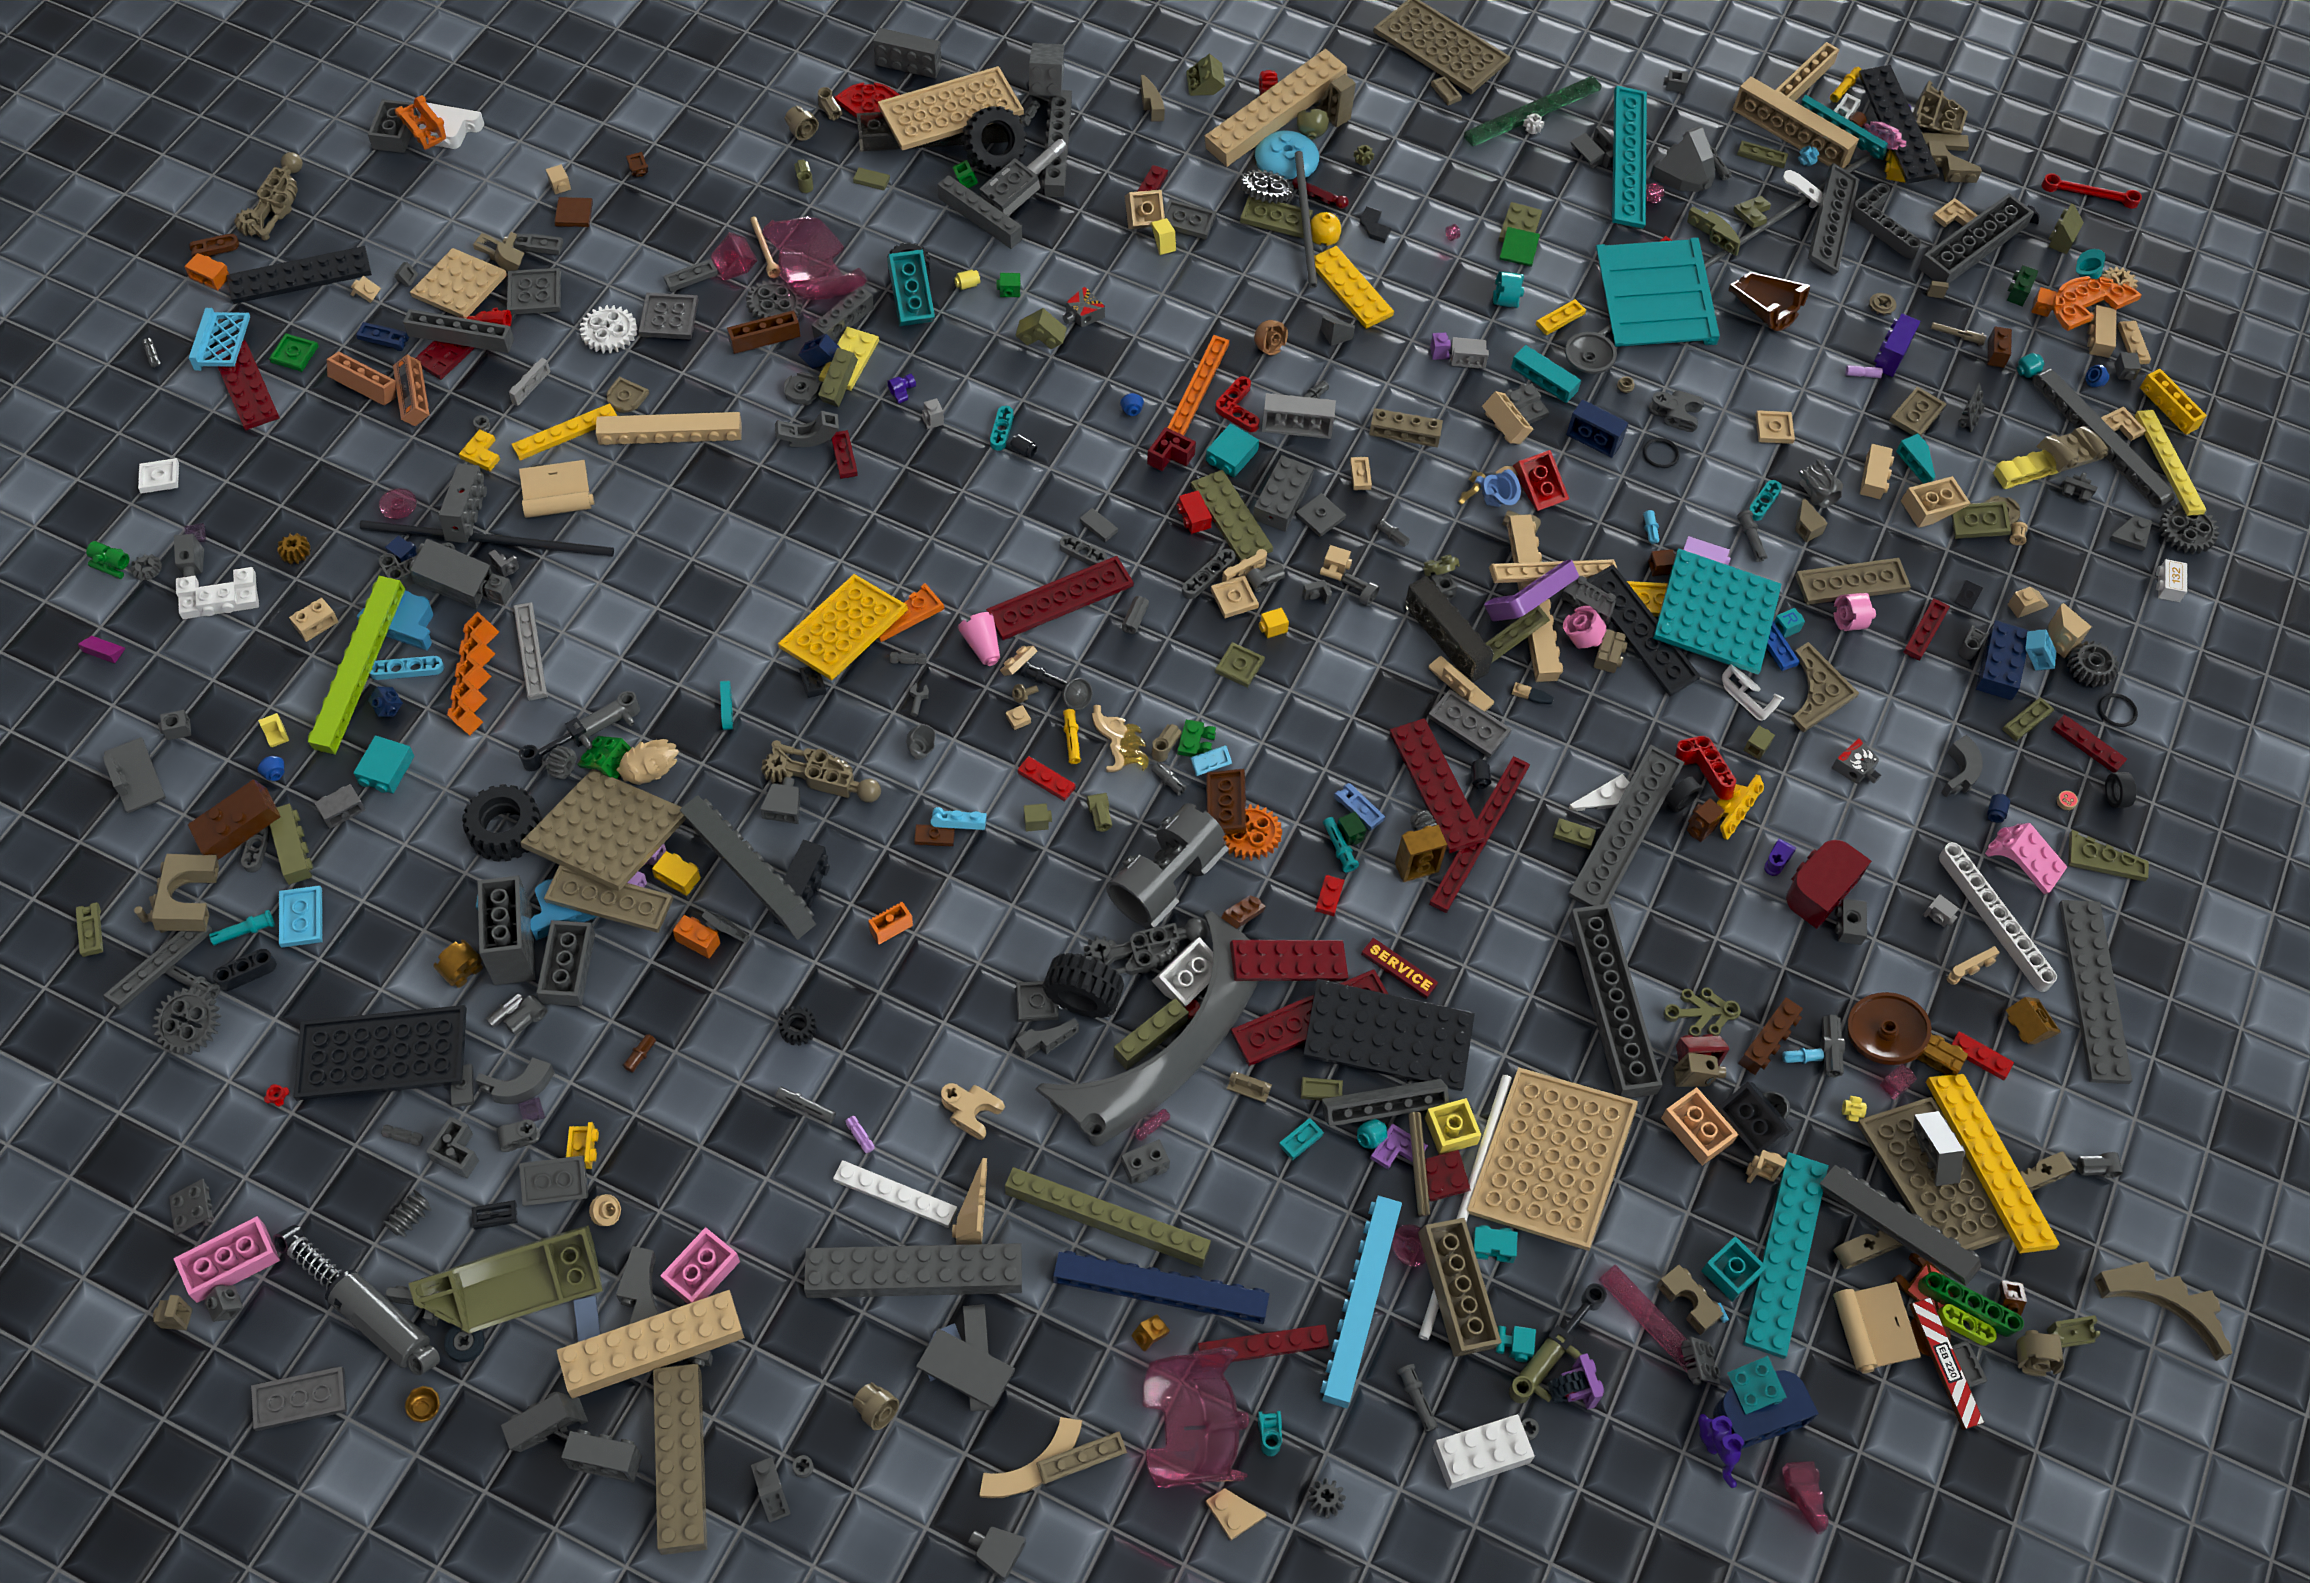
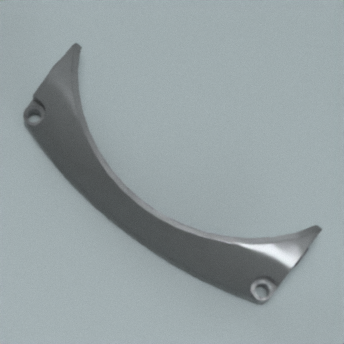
M1207 910L1203 914L1211 932L1213 943L1212 975L1206 995L1192 1021L1167 1048L1145 1063L1117 1076L1081 1084L1057 1085L1041 1083L1035 1089L1050 1101V1104L1057 1112L1069 1115L1079 1125L1080 1130L1088 1135L1089 1142L1092 1145H1103L1140 1121L1177 1091L1220 1045L1251 998L1259 981H1234L1230 942L1232 940L1249 939L1214 912ZM1094 1132H1101L1098 1135H1093Z

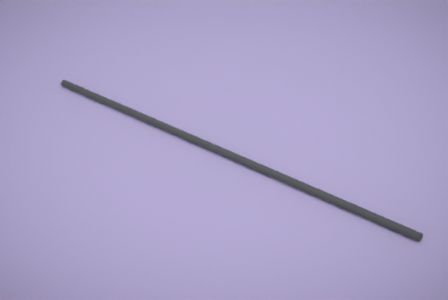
M1866 154L1844 170L1851 173L1871 160V155ZM1824 182L1817 188L1820 191H1824L1826 182ZM1803 196L1768 219L1766 224L1756 227L1741 237L1740 246L1810 199ZM1723 249L1705 261V269L1730 252ZM1611 324L1599 331L1598 334L1606 336L1612 332Z

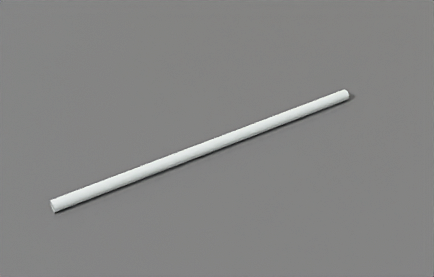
M1502 1075L1468 1180L1471 1191L1464 1193L1456 1219L1465 1218L1467 1221L1469 1215L1467 1208L1496 1131L1512 1080L1508 1075ZM1434 1289L1419 1333V1338L1423 1340H1429L1439 1309Z

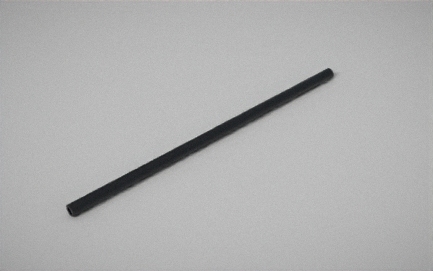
M360 521V529L445 538L442 529ZM474 532L468 539V541L614 556L613 547Z

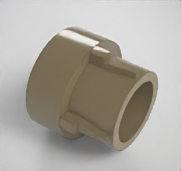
M797 105L792 107L784 117L791 133L800 141L811 138L819 126L818 120L811 112L804 111L802 107Z
M871 1382L858 1391L854 1397L853 1406L862 1415V1420L873 1430H880L890 1423L899 1408V1400L888 1390H884L882 1387H878Z

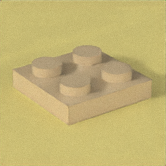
M1756 412L1759 442L1794 443L1795 436L1791 412Z
M1245 576L1211 586V592L1224 618L1259 607V603Z

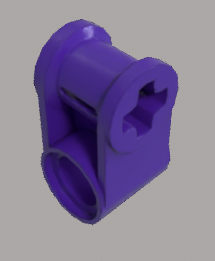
M1779 838L1765 863L1764 870L1771 876L1779 875L1786 863L1791 859L1796 847Z

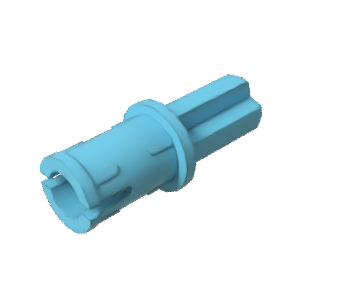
M1648 510L1643 514L1646 524L1644 529L1648 534L1649 542L1655 544L1659 542L1657 530L1659 525L1656 523L1655 512Z
M1800 1048L1798 1051H1784L1782 1053V1060L1785 1063L1801 1062L1806 1064L1810 1061H1823L1824 1052L1821 1048L1810 1050Z

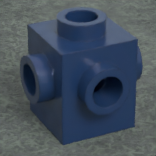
M377 686L368 699L378 716L394 717L403 704L393 687Z

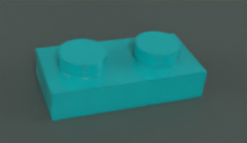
M1309 1118L1279 1142V1146L1294 1160L1320 1139L1324 1132Z

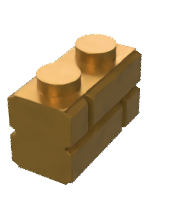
M1931 1034L1928 1047L1917 1059L1945 1075L1956 1076L1961 1070L1968 1054L1960 1046L1951 1045L1945 1042L1943 1037Z

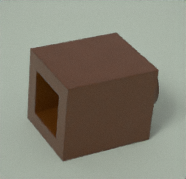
M1673 549L1651 552L1648 564L1652 576L1670 575L1675 558Z

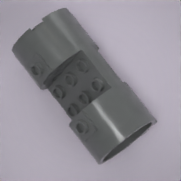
M1186 803L1182 805L1172 817L1167 816L1160 822L1161 826L1156 831L1157 840L1162 849L1154 854L1155 858L1152 861L1141 855H1129L1122 861L1123 865L1118 869L1119 872L1106 884V891L1114 905L1126 917L1142 925L1145 929L1155 928L1180 902L1176 898L1177 890L1173 882L1184 870L1192 872L1195 877L1205 875L1229 850L1226 846L1227 842L1223 839L1225 833L1219 823L1208 812L1204 811L1202 813L1197 810L1194 804Z

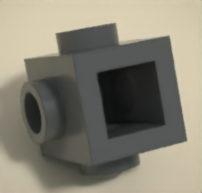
M218 1285L205 1298V1305L213 1322L232 1320L243 1308L235 1285Z

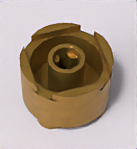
M461 940L462 943L460 944L454 942L438 956L440 959L439 963L435 962L433 965L434 969L451 986H456L457 988L462 987L467 982L466 978L472 973L475 975L483 968L481 956L465 940Z

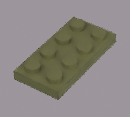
M1249 195L1240 218V223L1304 238L1300 207L1280 202L1275 204L1273 201L1271 203L1267 201L1262 202L1261 199L1255 200L1256 197H1250ZM1309 210L1310 219L1312 217L1313 210Z

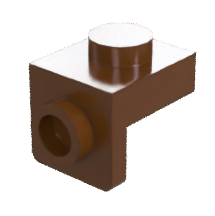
M642 152L626 156L632 177H642L648 173V165Z

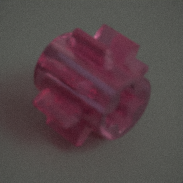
M1658 182L1648 184L1646 200L1650 201L1651 204L1661 202V197L1665 194L1663 186L1658 185Z

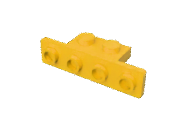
M1755 775L1748 787L1736 784L1732 799L1718 800L1717 804L1725 810L1722 817L1726 818L1720 825L1724 839L1728 840L1735 832L1736 827L1744 819L1750 807L1754 805L1757 797L1763 792L1764 784L1760 775Z

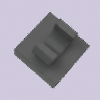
M403 262L394 274V277L398 282H402L405 287H409L418 276V273L408 262Z

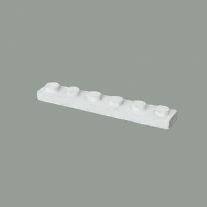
M843 1160L833 1178L836 1183L949 1228L957 1212V1206Z

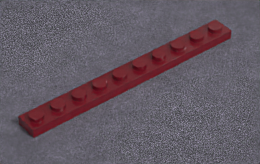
M1515 756L1512 757L1477 818V822L1486 837L1485 842L1459 850L1430 900L1429 905L1445 913L1448 912L1530 767L1529 763Z

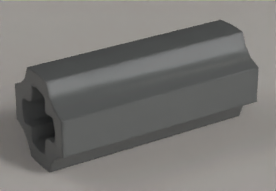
M1141 596L1134 597L1122 623L1121 629L1125 633L1136 634L1149 606V601Z

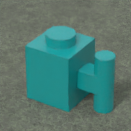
M1498 1326L1502 1343L1496 1347V1353L1503 1354L1505 1346L1510 1347V1358H1515L1514 1360L1518 1362L1530 1361L1534 1355L1536 1329L1514 1326L1511 1336L1506 1335L1505 1326Z

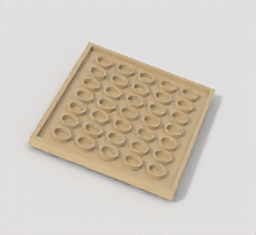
M1518 1067L1467 1211L1470 1215L1590 1251L1638 1106V1101Z

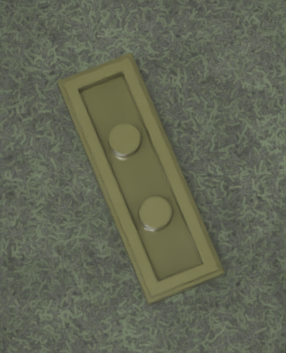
M1741 141L1737 153L1738 156L1783 169L1788 157V153L1746 141Z
M2040 697L2008 722L2002 730L2013 740L2018 741L2054 711V708Z

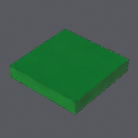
M1507 227L1500 260L1532 267L1540 234Z
M285 333L269 360L270 363L302 372L319 346L317 342Z

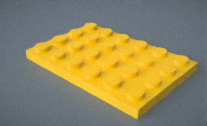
M853 574L786 635L778 645L786 653L828 679L833 680L908 610L907 604Z

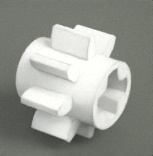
M1538 114L1527 115V119L1524 120L1523 124L1526 127L1525 131L1530 134L1540 133L1541 128L1544 126V121H1541L1542 117Z

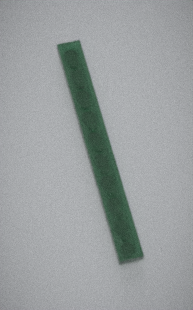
M1592 75L1464 132V138L1472 146H1476L1523 125L1527 115L1538 114L1543 116L1600 91L1602 85Z

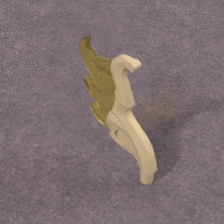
M1094 705L1092 713L1093 723L1102 735L1112 741L1110 749L1115 759V765L1107 766L1106 771L1108 773L1117 772L1123 766L1131 763L1141 764L1144 771L1148 767L1149 759L1139 749L1140 745L1146 747L1145 741L1135 734V732L1142 733L1140 727L1134 724L1123 725L1125 720L1119 717L1103 716L1101 706Z

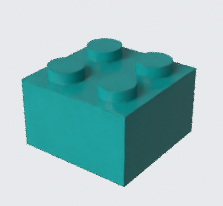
M1735 1236L1706 1263L1701 1272L1733 1302L1759 1278L1767 1267Z

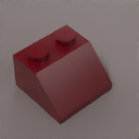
M1706 1034L1701 1037H1693L1692 1035H1685L1680 1037L1676 1044L1678 1061L1687 1053L1715 1056L1718 1066H1720L1729 1051V1046L1721 1036Z

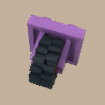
M1588 1353L1578 1357L1571 1371L1562 1373L1559 1378L1548 1382L1547 1386L1553 1402H1572L1583 1399L1587 1410L1596 1407L1603 1397L1604 1388L1602 1382L1597 1380L1595 1375L1596 1366L1594 1361L1589 1359Z

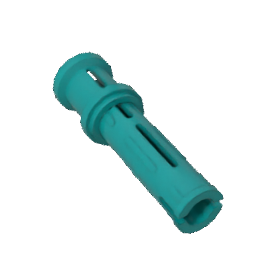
M1333 817L1326 818L1323 821V825L1337 850L1336 857L1340 859L1343 871H1354L1359 867V862L1355 860L1352 848L1347 846L1335 823V819Z
M266 910L263 914L255 917L249 916L246 921L210 933L209 936L211 937L212 944L215 946L246 933H258V930L265 927H274L275 923L271 912Z

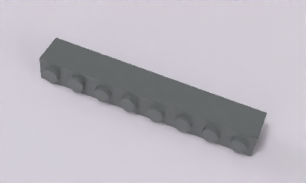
M1834 1165L1820 1182L1823 1193L1964 1286L1968 1285L1981 1268L1979 1255L1973 1250L1964 1249L1952 1237L1947 1238L1936 1226L1927 1225L1919 1215L1915 1213L1910 1214L1900 1203L1890 1201L1882 1191H1875L1870 1188V1185L1865 1180H1858L1853 1177L1848 1169L1844 1167L1839 1168Z

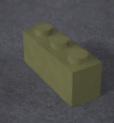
M837 347L818 394L823 402L837 407L840 406L858 361L853 352Z

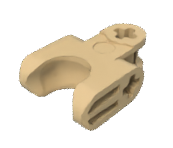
M949 1083L941 1091L943 1106L953 1112L950 1121L979 1140L984 1139L986 1136V1129L983 1124L976 1120L975 1116L984 1110L1000 1114L1005 1108L1002 1100L976 1085H973L968 1092L957 1084Z

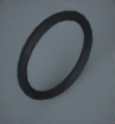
M1665 438L1651 439L1643 448V455L1646 461L1658 468L1671 467L1677 463L1680 457L1678 447L1672 441ZM1653 442H1666L1675 449L1676 458L1669 464H1657L1649 459L1647 447Z
M2107 694L2099 702V713L2106 722L2113 726H2130L2138 717L2135 703L2122 694ZM2111 697H2118L2129 702L2134 711L2132 720L2127 723L2111 721L2103 712L2104 701Z

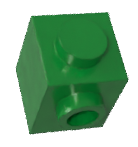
M1000 273V280L996 282V288L1000 290V297H1020V273Z

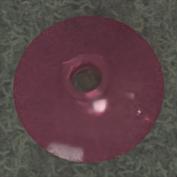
M398 488L390 490L382 496L379 508L384 516L391 519H401L414 511L417 501L411 491Z
M1415 1225L1401 1226L1395 1231L1392 1240V1249L1395 1256L1403 1264L1412 1267L1420 1266L1426 1262L1418 1234L1421 1228Z

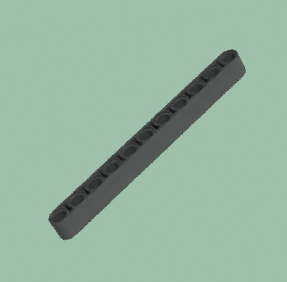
M2048 368L2033 376L2034 386L2076 428L2086 426L2102 439L2109 449L2105 458L2155 508H2160L2174 500V491L2054 370Z

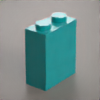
M1230 423L1206 450L1205 461L1223 470L1225 474L1235 477L1258 452L1259 439Z
M375 735L355 769L354 775L358 784L363 787L370 786L382 793L389 792L394 794L415 756L410 746Z

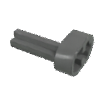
M1346 573L1342 579L1343 583L1362 592L1359 602L1366 606H1369L1374 601L1380 591L1379 585L1373 582L1368 584L1349 573Z

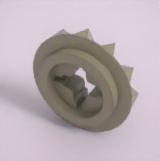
M1876 293L1869 300L1871 311H1877V314L1882 313L1883 316L1886 314L1890 315L1896 309V301L1888 294Z

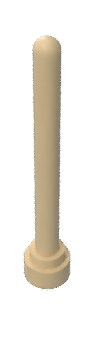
M751 217L750 221L767 262V274L770 278H776L781 274L780 267L772 259L757 218Z

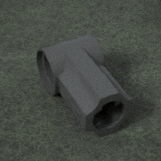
M1276 563L1262 570L1259 568L1252 569L1248 572L1246 578L1255 592H1262L1269 584L1285 578V572L1282 565Z
M530 995L522 1001L520 1008L503 1022L512 1034L517 1035L531 1022H538L547 1014V1008L534 995Z
M2107 1152L2099 1156H2080L2077 1159V1169L2081 1175H2104L2106 1178H2114L2123 1174L2117 1152Z

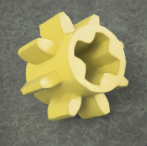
M1850 1096V1100L1843 1101L1842 1114L1847 1115L1846 1119L1848 1121L1858 1122L1859 1118L1865 1117L1867 1105L1862 1102V1098Z

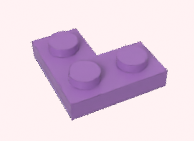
M1392 1124L1387 1131V1138L1377 1146L1370 1158L1386 1169L1390 1168L1398 1154L1413 1162L1411 1135ZM1424 1143V1152L1426 1151V1149H1427V1147H1428V1145L1425 1144V1143Z

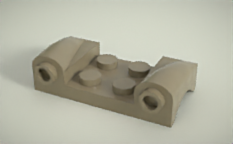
M2086 426L2076 428L2072 433L2060 437L2056 435L2045 437L2036 446L2038 449L2046 450L2052 454L2058 472L2101 460L2107 456V451L2109 450L2102 439Z

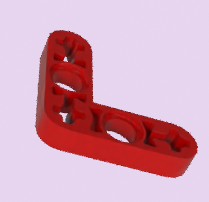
M1242 376L1237 378L1216 401L1215 411L1248 432H1256L1259 429V418L1237 405L1251 388L1250 379ZM1236 394L1238 397L1230 398L1229 395ZM1240 413L1242 416L1234 417L1233 414Z

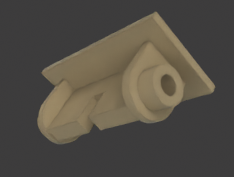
M1233 1071L1227 1090L1266 1103L1272 1084Z

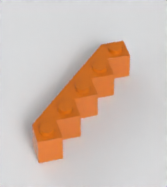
M478 611L467 621L463 628L465 637L460 644L459 654L461 658L460 662L457 663L455 671L456 685L452 687L450 698L452 706L448 709L447 714L468 735H471L483 723L474 712L487 700L479 689L492 676L482 667L495 655L487 644L499 633Z

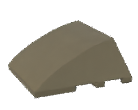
M1929 80L1913 111L1919 128L1933 133L1961 135L1968 111L1953 99H1947L1943 95L1944 92L1942 90L1938 91L1931 86L1933 83Z

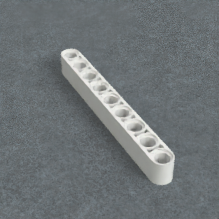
M1953 842L1948 843L1939 855L1941 864L2033 987L2040 992L2049 990L2057 979L2056 972L1961 846Z

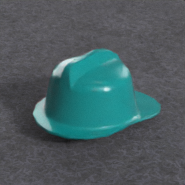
M2090 249L2083 252L2077 260L2076 272L2080 277L2089 276L2090 279H2098L2103 273L2105 253L2099 249Z

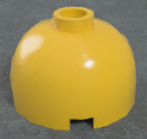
M1321 212L1311 219V233L1314 243L1318 245L1326 243V246L1335 244L1340 239L1341 223L1334 214Z

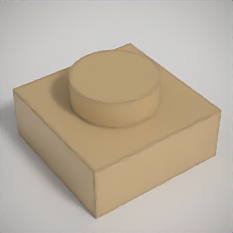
M1023 705L1006 712V717L1014 730L1031 723V718Z

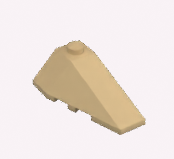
M982 1158L958 1214L957 1225L952 1227V1237L956 1238V1245L982 1244L987 1158Z

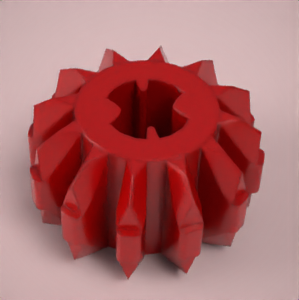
M1266 70L1260 73L1258 84L1260 95L1278 83L1275 71Z

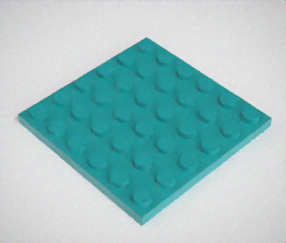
M1678 548L1653 639L1728 665L1732 664L1734 667L1758 675L1761 671L1782 584Z

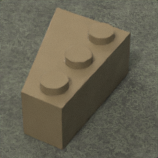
M1346 74L1329 84L1325 91V96L1320 100V105L1316 107V109L1327 113L1329 122L1336 128L1351 119L1356 83Z

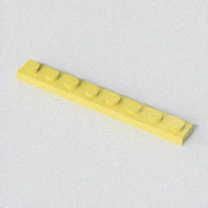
M2154 410L2137 411L2135 418L2146 429L2144 435L2186 515L2204 514L2206 508Z

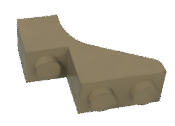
M1928 141L1927 146L1936 166L1942 167L1945 182L1977 183L1982 172L1981 167L1952 155L1946 149L1944 142Z

